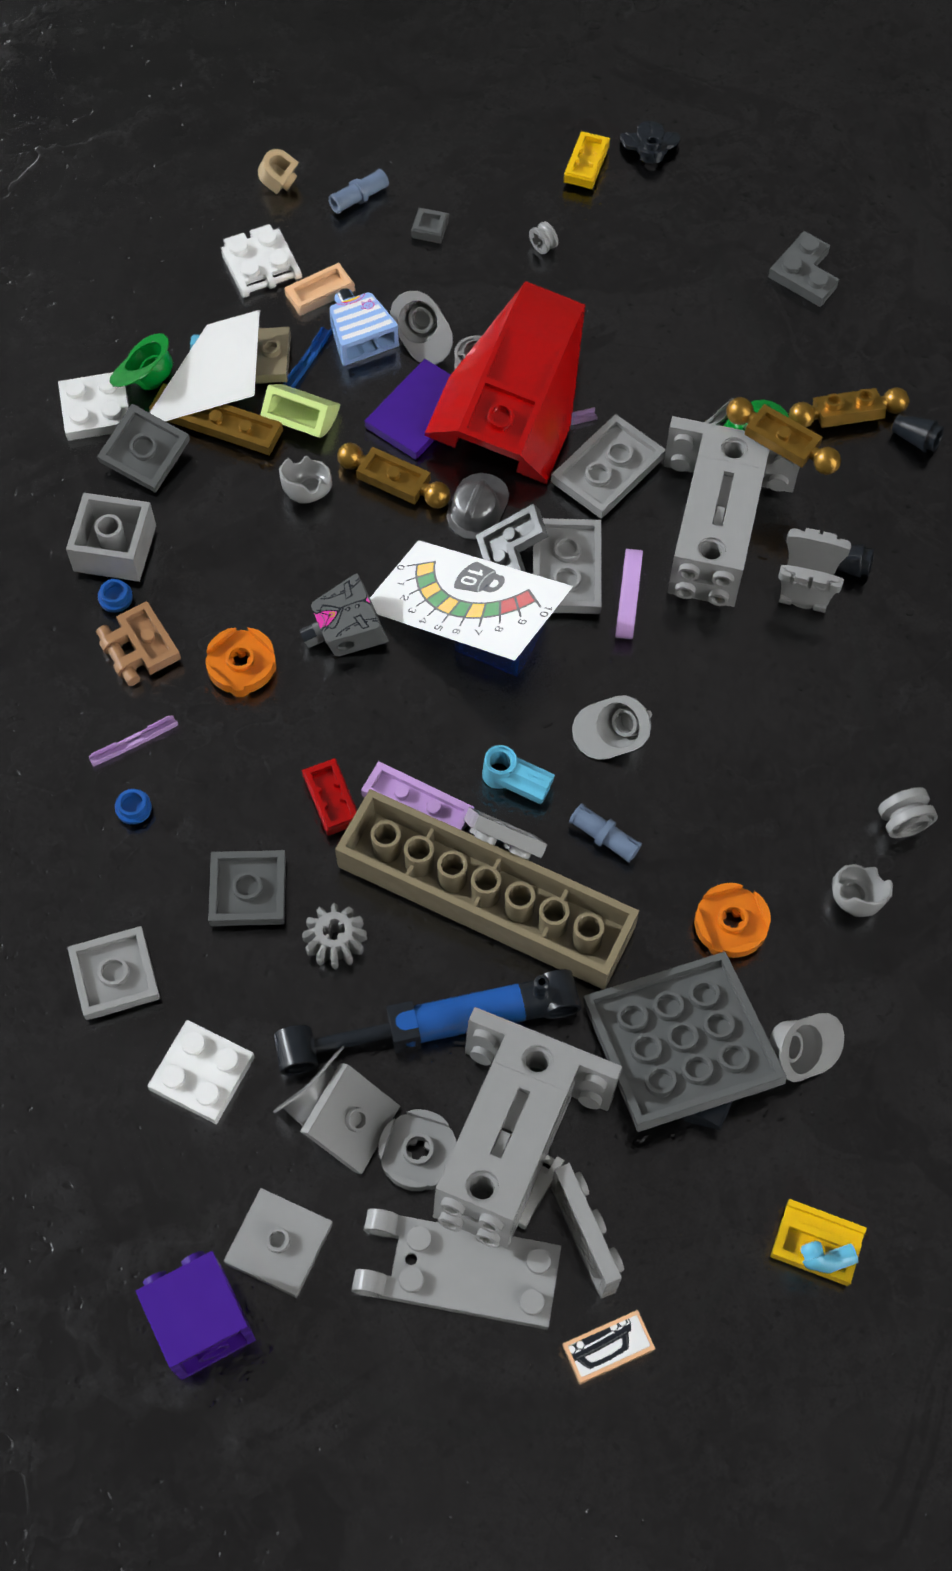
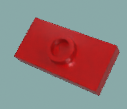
M336 758L303 769V778L327 836L346 830L356 814L357 808Z

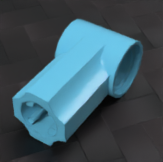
M504 745L493 746L486 752L482 770L483 780L491 788H506L538 804H542L555 778L554 774L516 757L514 751ZM499 763L506 766L507 769L498 771L492 768L491 765Z

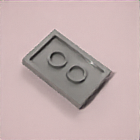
M615 414L552 473L551 482L602 519L665 458L666 449Z
M542 518L549 537L533 545V574L573 586L553 613L601 614V520Z
M570 1163L555 1168L551 1185L552 1192L600 1299H603L617 1291L622 1278L620 1272L624 1271L622 1260L616 1248L609 1249L604 1240L603 1233L607 1232L605 1223L597 1209L591 1211L585 1196L589 1195V1190L581 1172L579 1171L574 1174Z

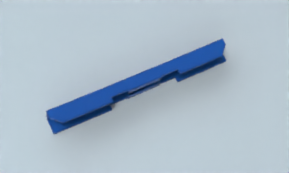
M321 327L309 349L288 375V382H284V385L292 388L297 385L332 334V327L330 330Z

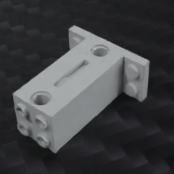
M672 416L663 467L673 468L676 471L693 472L694 474L675 550L667 593L674 594L683 599L693 598L708 601L716 606L727 605L734 607L744 570L761 486L774 491L793 493L800 466L744 435L745 430Z
M474 1007L468 1021L465 1054L470 1055L477 1063L491 1065L437 1184L433 1217L438 1219L440 1225L451 1231L459 1232L462 1229L476 1235V1239L486 1246L497 1248L500 1245L508 1249L571 1097L578 1099L587 1108H600L608 1111L615 1094L622 1066Z

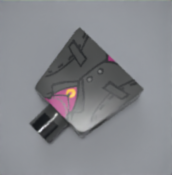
M357 573L314 600L311 607L317 622L300 629L301 636L308 649L326 641L335 656L346 655L389 641L369 594Z

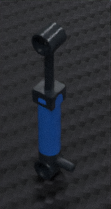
M568 969L554 970L537 976L535 980L419 1005H413V1000L386 1006L388 1023L319 1038H313L312 1028L307 1025L283 1028L274 1034L280 1073L282 1075H299L310 1072L319 1065L318 1053L337 1050L342 1046L346 1048L392 1038L395 1054L421 1049V1043L467 1034L468 1021L474 1007L514 1023L542 1017L560 1019L571 1016L582 1008L573 973Z

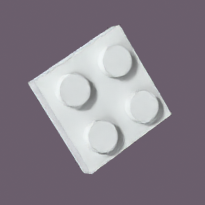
M113 372L58 381L64 428L68 441L107 435L114 432L129 409L126 386L113 387L110 384L109 380Z
M186 1020L147 1087L159 1096L217 1124L255 1056L253 1052Z

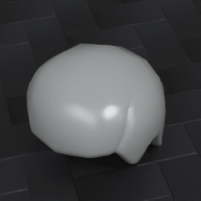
M304 456L301 462L293 463L288 458L279 468L282 488L288 497L295 502H315L325 497L332 487L331 470L322 461L311 460L308 456Z
M857 864L845 865L836 873L832 880V891L836 903L844 911L855 917H866L876 914L892 897V881H883L876 867L864 868Z

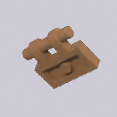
M147 601L116 616L121 628L112 632L108 625H103L96 631L100 638L99 645L105 654L111 656L115 663L113 668L119 677L125 679L129 686H133L140 681V677L136 672L138 667L144 665L151 675L181 659L178 649ZM130 641L135 651L126 655L122 645Z

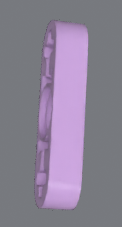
M626 549L616 638L633 639L643 550Z

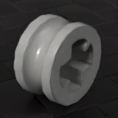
M541 222L538 228L533 227L529 231L530 241L539 253L546 254L550 248L557 247L559 242L558 236L548 222Z

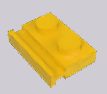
M789 1199L770 1257L849 1286L856 1264L832 1273L809 1270L802 1262L805 1259L801 1253V1247L809 1242L819 1241L823 1246V1252H827L851 1243L859 1257L862 1240L867 1228Z

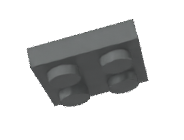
M131 404L97 458L100 463L156 493L187 446L190 437L188 433Z
M285 850L211 852L208 916L210 926L285 924Z

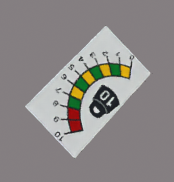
M418 540L370 599L377 615L516 660L573 586Z

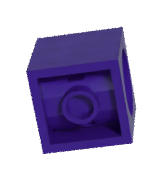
M204 1251L195 1252L181 1261L182 1266L168 1274L166 1271L157 1272L143 1281V1287L135 1290L169 1368L181 1380L256 1341L223 1267L213 1251L206 1254Z

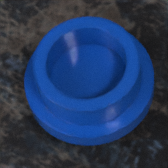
M119 579L107 580L102 584L98 592V601L101 607L108 612H121L127 609L133 600L130 586Z
M137 789L123 791L115 802V812L118 818L126 824H139L149 817L152 810L149 796Z

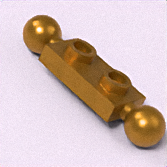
M898 387L889 389L884 396H880L876 388L829 394L827 396L814 397L813 406L806 402L794 404L789 411V418L804 427L810 426L814 420L818 419L822 428L885 418L886 410L892 414L903 412L908 407L909 396L904 389Z
M738 397L729 402L726 409L728 419L736 425L747 423L748 425L744 433L747 437L801 468L811 459L815 469L821 474L830 475L839 469L841 465L839 452L832 447L818 448L821 444L822 436L765 404L758 412H755L752 403L746 398Z
M346 443L338 450L337 459L340 465L346 469L358 467L356 470L357 479L413 504H416L421 495L424 496L426 503L433 508H442L450 501L451 493L446 484L437 481L429 484L431 481V472L375 447L371 448L367 456L363 455L362 449L355 443Z

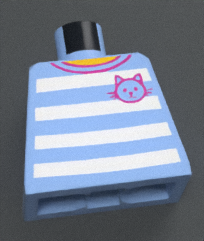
M342 289L336 293L334 297L336 304L331 305L329 311L332 332L343 366L399 346L398 325L372 293L367 292L355 297L350 289Z

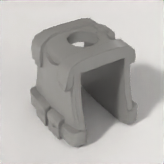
M796 528L790 529L786 540L789 551L787 565H781L778 575L781 580L779 603L787 605L792 603L799 608H813V611L825 613L833 595L839 593L842 588L844 579L834 574L839 564L849 555L850 541L837 539L836 534L825 531L822 535L819 534L820 530L806 528L805 532Z

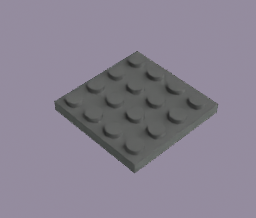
M726 952L583 996L584 1006L607 1060L622 1066L617 1084L637 1132L786 1084V1074Z

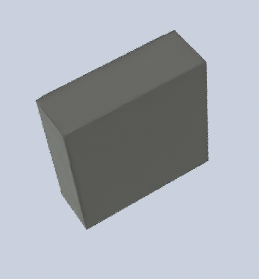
M419 208L411 229V238L441 244L449 221V213Z

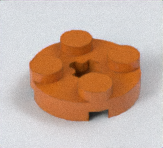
M236 627L226 629L217 634L207 647L206 668L211 681L218 688L232 693L235 697H245L250 692L263 687L271 679L277 668L271 641L264 633L254 628H248V631H237ZM238 655L240 658L245 656L249 658L245 665L237 666L235 665L234 657Z
M724 883L711 888L703 896V899L698 904L694 924L699 939L708 947L711 954L715 955L726 952L729 958L744 957L755 952L764 943L769 930L771 915L767 903L757 892L754 891L752 893L742 888L743 885ZM726 913H732L734 917L742 919L738 923L737 928H731L730 925H726L723 922L726 920Z

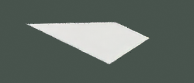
M260 310L206 325L150 413L164 421H169L254 396Z

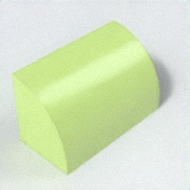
M284 384L268 385L260 415L282 422V425L320 438L325 436L332 427L341 404Z

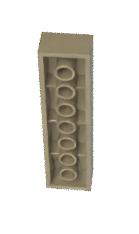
M369 789L335 848L339 868L559 970H571L573 976L603 990L606 989L634 932L639 915V910L496 845L484 842L465 831L372 789Z

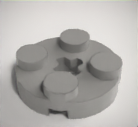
M422 1109L408 1111L407 1114L401 1115L396 1120L395 1118L391 1120L382 1131L378 1146L379 1157L385 1175L393 1183L407 1190L423 1191L436 1189L457 1142L449 1124L440 1115ZM418 1141L425 1142L424 1148L429 1153L427 1156H421L419 1160H415L412 1158V1153L407 1151L409 1145L416 1146Z

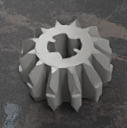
M335 903L331 906V912L328 913L319 907L317 909L319 919L308 917L306 924L309 930L302 933L303 941L308 943L306 946L307 954L309 956L317 955L316 961L320 966L330 959L332 968L335 970L339 966L338 960L344 959L345 963L351 965L353 963L351 953L362 955L364 949L361 942L367 940V932L361 929L364 925L362 917H353V909L350 906L341 913L339 912L338 905ZM332 933H339L336 940H331Z

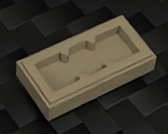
M290 327L258 328L256 383L288 382L291 344Z

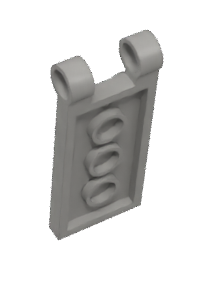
M368 1209L364 1231L380 1237L398 1239L391 1276L377 1271L356 1269L352 1292L367 1297L387 1299L548 1330L561 1245L512 1237L508 1249L500 1245L497 1248L482 1244L476 1239V1235L462 1229L459 1232H455L443 1227L438 1222L400 1216L394 1212L382 1209ZM410 1254L415 1255L417 1258V1262L414 1265H408L405 1261V1258Z

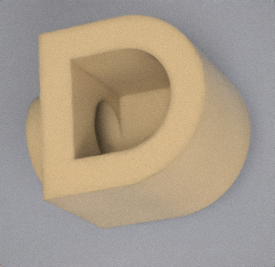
M270 150L259 165V179L276 194L279 193L281 188L288 191L297 178V175L293 172L299 162L283 150Z

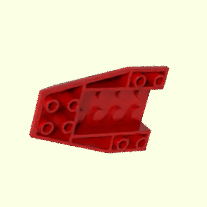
M525 281L448 378L424 436L454 448L459 438H462L519 461L517 473L547 484L571 426L585 304Z

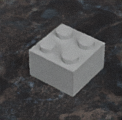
M83 493L66 547L73 571L140 582L156 528L150 502Z

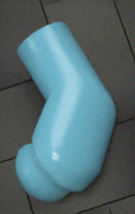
M819 1241L809 1242L801 1247V1253L805 1259L802 1262L809 1270L832 1273L859 1263L857 1253L851 1243L827 1252H823V1246Z

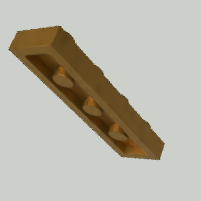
M163 383L155 399L153 400L151 406L149 407L150 411L152 410V408L158 401L159 397L167 387V384ZM227 404L168 421L267 455L271 454L283 432L282 422Z

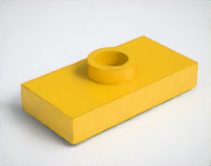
M581 131L565 170L563 182L593 189L608 151L610 138Z

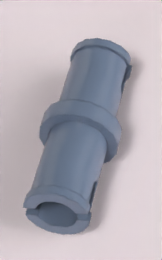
M381 169L376 170L361 180L356 178L350 181L348 187L331 194L328 197L329 204L337 214L356 203L362 204L368 201L369 196L389 186L388 178Z
M583 803L576 808L569 819V823L574 824L593 837L595 844L600 847L605 845L628 863L631 862L642 846L641 842L636 841L615 827V821L612 819L605 820L587 808Z

